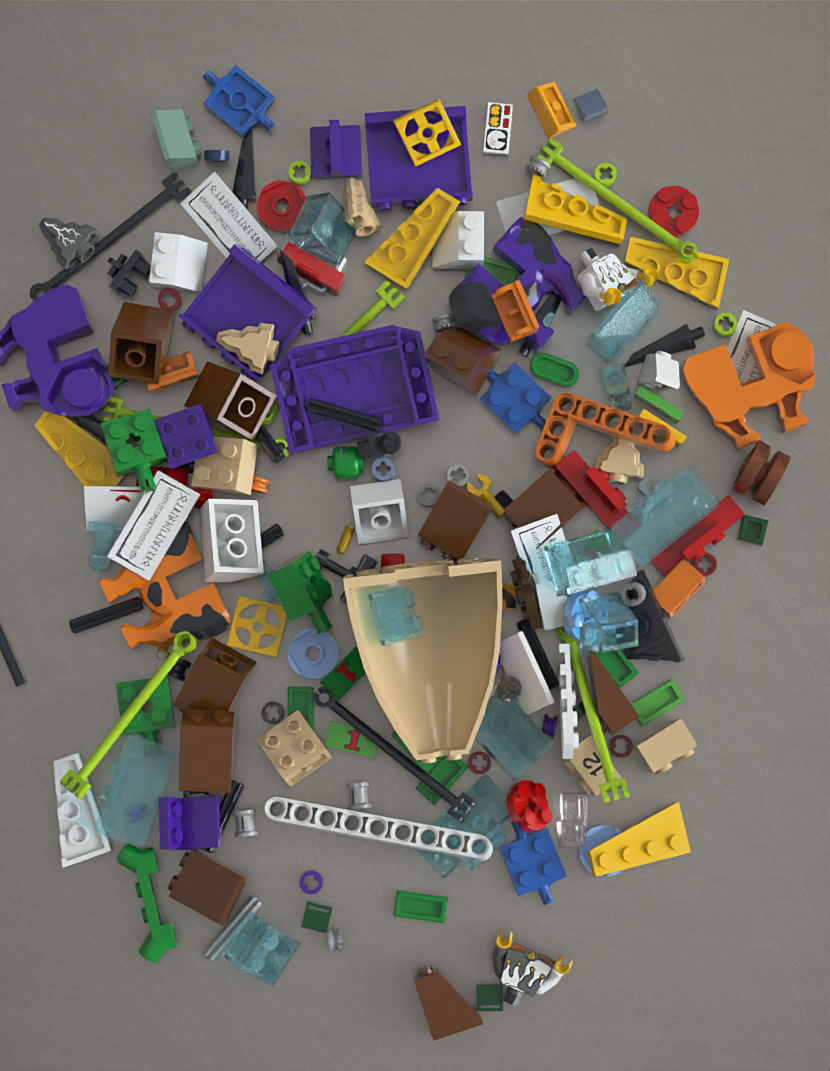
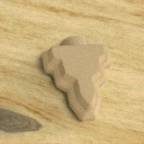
M351 177L346 179L345 187L343 188L346 222L354 228L357 236H367L376 233L381 224L367 198L362 182Z
M260 323L258 327L247 326L242 331L234 329L218 332L216 342L225 350L236 353L239 361L248 364L251 371L263 374L268 360L275 361L279 349V341L273 340L274 324Z
M613 436L612 443L604 446L602 456L596 457L594 467L596 469L601 468L608 475L609 480L607 482L627 484L628 478L643 479L644 465L640 463V452L634 447L632 442Z

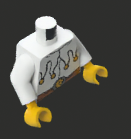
M590 248L580 255L587 268L578 275V280L582 285L583 294L589 298L595 311L610 306L613 302L618 304L621 298L625 297L639 285L640 281H642L643 286L650 287L658 278V271L656 269L646 268L642 274L641 270L631 269L623 265L614 254H609L600 259L593 248Z

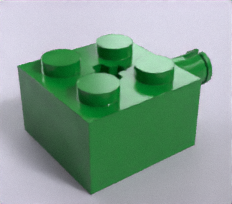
M150 408L101 423V431L116 476L121 477L135 472L141 493H148L146 482H148L150 492L156 490L157 486L155 485L150 467L165 463L166 455ZM134 439L135 441H138L137 447H133L132 444H129V440Z
M310 550L283 562L267 575L290 621L309 614L317 634L326 632L333 627L322 608L324 603L333 596L331 586L328 580L324 579L320 571L319 561L312 555Z
M165 676L147 701L152 702V707L148 708V712L145 713L144 709H140L122 732L124 735L134 733L142 735L144 758L152 757L151 746L153 756H161L157 733L163 729L176 728L169 676ZM151 678L116 683L120 717Z

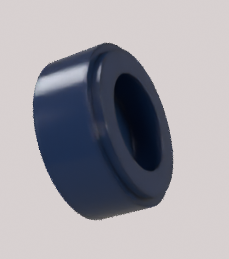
M205 150L204 160L215 163L228 162L229 151Z

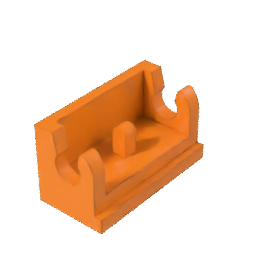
M520 280L495 290L496 293L492 294L491 297L510 342L536 333L540 326Z
M189 350L165 359L159 384L147 383L151 394L199 378L191 351Z
M683 559L653 590L662 611L671 619L705 583V577L688 561Z

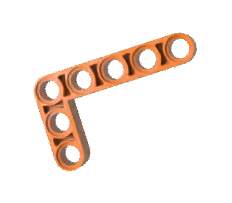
M564 392L560 393L553 402L536 445L535 454L545 466L555 467L565 455L576 424L663 453L670 451L674 447L675 437L668 427L663 424ZM573 402V406L569 411H563L564 404ZM596 410V415L592 419H586L587 412ZM613 418H620L617 426L609 427V422ZM559 425H563L562 433L554 435V429ZM636 426H643L642 433L632 435L633 429ZM662 433L667 434V439L663 443H656L658 435ZM548 449H554L553 456L545 459V452Z

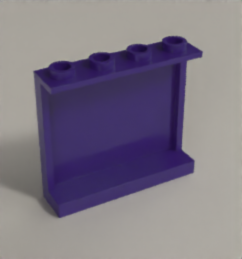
M466 106L444 107L461 145L416 167L393 122L394 119L413 110L365 113L371 205L373 208H377V211H389L394 206H402V209H415L417 205H421L437 188L459 200L458 206L466 205L468 201H472L473 192L471 188ZM434 111L424 113L428 123L435 124L443 120L442 116ZM415 118L408 121L405 128L406 136L417 132L419 127ZM425 128L422 135L428 138L432 135V130ZM448 129L437 135L436 140L440 148L447 142L449 136ZM420 142L412 146L418 152L431 153L428 145Z
M234 244L228 251L230 255L185 313H180L179 317L183 320L182 325L193 333L197 331L203 336L201 340L212 349L214 347L218 348L222 352L221 357L231 365L236 363L242 368L240 372L252 381L253 379L257 381L263 379L271 369L270 366L278 360L318 308L240 244ZM260 323L274 324L273 340L279 341L276 359L274 362L268 360L263 374L251 371L248 364L239 361L236 353L225 350L216 342L218 332L230 329L242 331L247 326L258 327Z

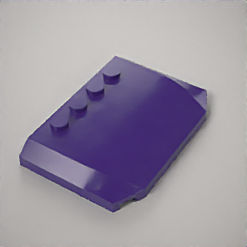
M389 325L294 347L277 362L273 363L270 367L290 453L366 437L367 433L375 432L308 412L306 410L309 399L312 398L380 418L381 425L376 432L381 433L440 420L428 363L424 357L425 349L421 332Z

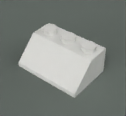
M208 499L199 509L205 582H234L262 575L264 569L257 500Z
M523 631L500 641L501 667L505 673L501 675L506 689L511 688L515 695V698L511 700L517 713L522 712L526 716L554 703V699Z

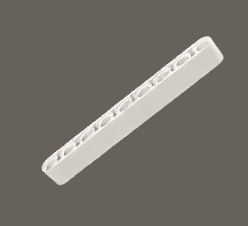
M281 797L270 798L265 804L266 815L271 820L281 824L478 861L487 860L493 852L491 842L480 834ZM277 804H283L284 811L280 816L273 815V808ZM303 808H307L309 811L308 818L304 821H299L297 818L298 812ZM333 813V823L324 826L322 823L324 815ZM352 818H358V828L348 830V821ZM378 822H382L384 824L383 833L374 835L372 832L373 826ZM403 827H408L410 830L409 837L405 840H399L398 831ZM427 832H434V842L430 845L424 844L423 836ZM452 837H460V846L454 850L449 849V840ZM479 841L485 842V852L475 854L473 851L474 845Z

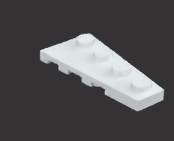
M559 644L557 679L559 681L558 696L562 759H573L574 748H578L579 745L578 733L573 732V727H577V711L572 710V706L576 705V693L571 685H574V671L571 670L570 644Z
M76 753L53 761L62 868L112 851L91 787L81 799H78L74 795L75 792L71 793L67 790V787L60 784L61 779L69 769L78 773L82 768L83 763L80 754Z

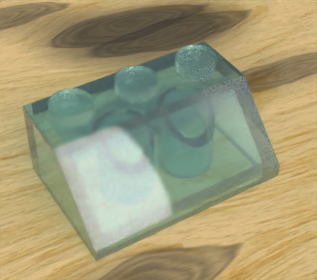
M641 279L587 339L586 345L607 364L612 360L617 362L626 352L623 347L629 341L634 343L642 335L643 331L640 330L646 322L651 325L660 315L657 310L661 304Z
M611 528L544 546L557 597L637 575L631 550Z
M503 687L489 698L475 740L511 780L515 781L554 746V743Z

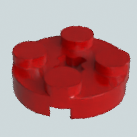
M278 180L269 183L260 192L256 206L257 213L261 222L272 231H291L297 228L306 218L307 200L299 186ZM279 200H282L283 203H289V206L286 207V212L276 211L275 208L278 206L277 202Z
M680 186L663 187L651 199L648 207V217L674 237L682 236L690 231L698 220L699 206L697 197L689 190ZM673 205L677 206V210L681 212L680 215L676 214L675 218L670 217V212L667 211V208H672Z
M523 780L510 787L512 788L511 794H508L506 798L507 810L511 820L514 823L518 822L523 827L521 828L523 832L532 833L541 830L547 823L551 822L552 814L545 796L546 790L541 783L535 784L533 781Z

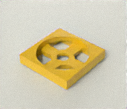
M439 98L393 120L415 167L461 145ZM434 111L440 114L443 120L435 124L428 123L424 113ZM415 118L419 128L416 133L406 136V125L410 119ZM425 128L432 130V135L428 138L422 135ZM448 129L449 136L447 142L440 148L436 140L437 135ZM420 142L428 145L431 153L418 152L412 146Z
M239 596L227 646L277 658L287 619L283 606ZM251 605L258 606L256 616L251 620L240 617L241 612ZM268 608L277 614L280 621L279 626L270 625L265 620ZM261 622L263 629L260 632H256L253 629L254 623ZM237 627L249 630L251 636L248 645H244L238 638L236 633ZM265 634L276 636V640L271 645L262 649L258 648L262 636Z

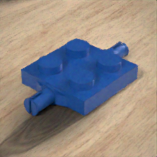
M236 65L221 79L210 70L206 71L203 79L214 87L203 104L242 137L257 122L267 129L268 132L271 130V127H274L275 122L264 115L267 107L275 99L270 92Z
M515 362L499 375L491 369L487 379L492 383L479 399L515 434L531 422H534L543 430L544 426L539 421L545 425L546 420L540 415L542 407L551 399V396Z
M518 822L511 823L517 838L511 843L499 847L517 895L521 896L531 891H539L543 905L554 902L548 887L555 881L567 876L548 828L536 833H526L521 830L523 827Z

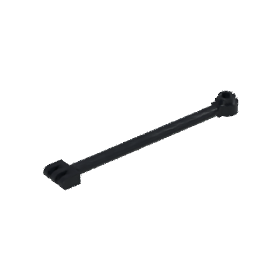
M176 172L170 174L161 181L166 189L94 245V253L87 262L82 263L78 261L72 268L63 269L48 282L34 284L30 289V298H34V300L38 298L35 296L37 289H43L45 294L49 290L58 287L171 197L179 203L191 193V190L187 187L179 193L178 190L185 183L181 179L173 185L172 182L179 175Z
M325 687L317 689L321 695L327 694L329 696V700L323 703L319 700L320 695L315 692L314 701L317 706L321 708L328 707L448 802L451 807L447 813L458 822H463L464 818L457 811L460 809L468 815L471 811L463 804L466 801L474 807L477 804L474 799L465 792H462L459 797L455 796L341 705Z

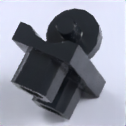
M138 250L133 252L126 263L125 261L128 257L124 254H121L117 261L111 257L107 261L112 266L107 274L114 278L109 287L117 295L121 293L132 298L139 288L129 280L133 273H137L144 279L150 273L151 266L144 260L142 253Z
M394 432L367 433V440L357 442L359 456H367L372 459H392L393 454L399 452L402 447L401 437Z

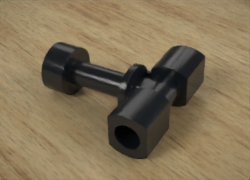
M320 549L316 555L320 564V571L324 567L342 578L348 574H353V577H356V572L375 569L378 563L377 560L364 554L357 568L352 566L349 570L329 559L330 553L323 549ZM344 590L340 597V601L347 604Z

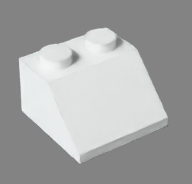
M484 211L454 212L432 248V269H474L478 263L483 267Z
M155 232L149 278L151 287L159 289L173 288L177 291L200 293L203 289L208 243L183 235Z
M401 479L350 486L358 545L409 537Z

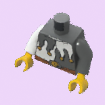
M498 930L492 960L495 975L500 978L499 982L508 986L503 1001L517 1007L523 993L534 997L535 994H543L555 986L561 977L570 971L573 961H570L568 965H564L561 963L564 955H560L557 961L548 956L513 942V933L511 932L508 938H502V930Z

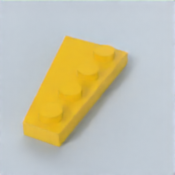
M533 174L524 220L622 244L627 218L600 205L593 206L587 203L584 197L577 194L574 197L562 191L561 186L555 183L550 185L542 181V177Z
M437 188L364 263L408 289L460 201Z
M630 237L624 263L642 272L646 268H654L658 271V280L716 309L719 308L729 264L728 258L698 252L697 258L693 255L695 261L686 264L680 261L678 253L669 245ZM683 250L686 255H693V250Z
M45 411L34 425L84 486H118L125 477V475L121 477L116 476L107 447L66 416L54 415Z
M679 802L667 806V808L660 812H656L642 822L629 827L624 832L588 850L587 855L592 876L596 877L690 853Z

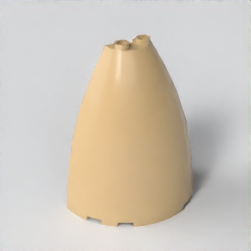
M478 558L458 559L459 564H454L453 560L448 559L383 566L379 573L376 569H367L356 572V577H353V574L343 577L350 621L363 668L378 702L395 731L416 760H420L421 763L436 762V757L446 756L447 760L461 759L462 755L469 753L482 722L493 688L500 652L502 568L501 560L487 558L485 562H482Z

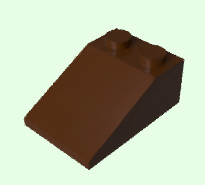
M594 652L587 657L593 702L602 732L614 735L640 716Z

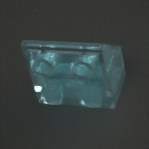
M329 192L307 196L289 236L304 252L338 265L348 249L355 230L346 222L345 210L342 205Z
M397 586L368 595L382 646L422 637L421 631L424 630L423 622L420 616H416L414 606L417 605L414 592L409 591V587Z
M618 592L579 598L581 650L607 652L638 646V620L630 608L621 601L622 598Z
M251 912L223 956L238 969L273 987L301 943L269 921Z

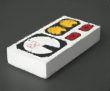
M488 102L483 154L508 156L513 112L512 104Z

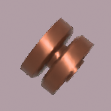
M758 440L752 451L744 459L732 489L744 495L756 483L752 493V500L764 506L781 480L791 457L778 451L769 462H766L771 452V446Z

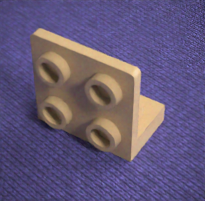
M298 710L257 739L259 745L290 787H293L333 758Z

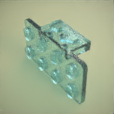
M684 468L668 482L665 479L661 480L652 488L655 491L648 498L643 495L633 503L635 508L612 525V533L639 566H645L718 507V501L692 468Z
M133 734L127 736L119 761L113 760L108 775L113 776L110 786H104L100 797L101 800H104V804L95 826L97 833L137 847L144 846L159 804V797L162 796L176 756L175 749Z
M484 775L466 792L477 804L473 807L466 801L463 805L471 811L468 815L460 809L457 811L464 818L462 823L458 822L446 811L432 826L483 835L491 842L494 850L502 845L504 839L508 836V833L500 826L509 817L506 805L507 795L489 776ZM427 832L423 836V843L426 845L432 844L435 840L434 832ZM452 837L449 840V849L454 850L460 846V837ZM483 841L477 842L473 847L474 853H484L486 843ZM416 849L443 878L447 877L462 862L471 871L484 862Z

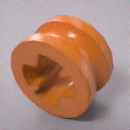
M253 476L251 491L267 494L265 487L269 485L270 481Z

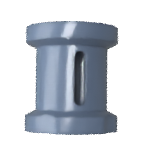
M381 458L373 463L372 475L378 482L390 481L394 477L395 468L391 460ZM382 464H385L387 469H391V471L386 472L384 477L381 476L380 472H376V469H380Z

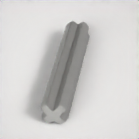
M250 896L203 951L205 957L211 961L215 960L261 906V902L256 897Z

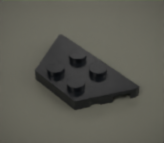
M644 569L636 572L631 582H638L644 587L646 591L644 601L635 606H627L621 601L622 598L619 595L616 602L608 609L607 614L627 659L665 660L677 663L685 660ZM635 588L632 590L628 589V597L631 600L639 597V593Z

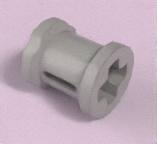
M369 782L346 784L350 794L351 805L348 806L349 810L372 808L371 803L368 802L367 787Z
M255 809L232 812V816H235L237 832L234 834L235 837L258 835L254 829L253 814H255Z

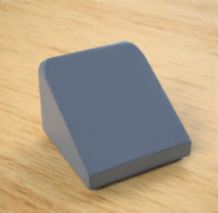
M598 89L574 98L584 122L608 111V106Z

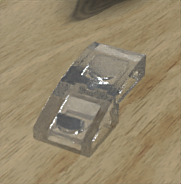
M559 794L561 820L557 821L559 847H584L587 831V794Z

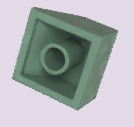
M182 109L151 111L169 171L197 164L196 155H200L201 152L197 139L191 140L189 132L194 129L190 116L185 117Z

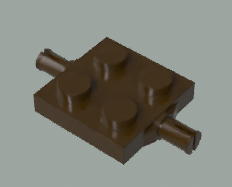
M522 558L512 560L514 571H511L510 575L514 587L519 586L518 589L514 590L518 603L524 604V606L520 607L524 622L530 621L532 631L542 628L539 616L540 611L536 605L529 581L530 572L527 570L526 561L522 560Z

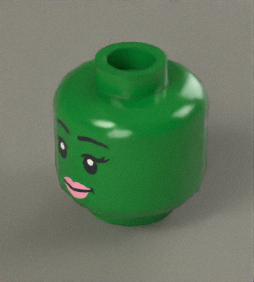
M356 446L335 447L332 456H327L328 471H333V476L338 480L357 479L360 472H364L363 457L359 456Z

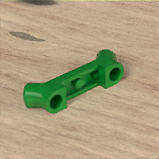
M128 843L123 846L118 854L117 862L138 876L139 882L135 883L138 898L143 897L145 907L141 908L144 923H149L150 932L139 948V953L145 959L155 963L159 962L165 950L178 948L173 921L162 924L151 879L152 873L160 871L154 847L139 849Z

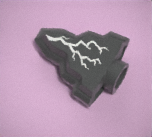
M46 217L40 221L39 227L44 237L51 242V250L57 255L56 261L65 270L72 268L78 261L85 263L91 258L95 249L92 243L96 238L97 229L88 224L83 226L74 222L64 224L58 219Z

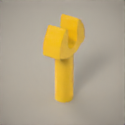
M477 474L479 481L483 484L482 489L477 490L470 482H467L468 491L493 505L492 511L500 518L505 514V511L490 492L492 481L485 475Z

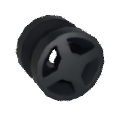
M179 658L167 675L184 682V673L186 669L190 668L192 663Z

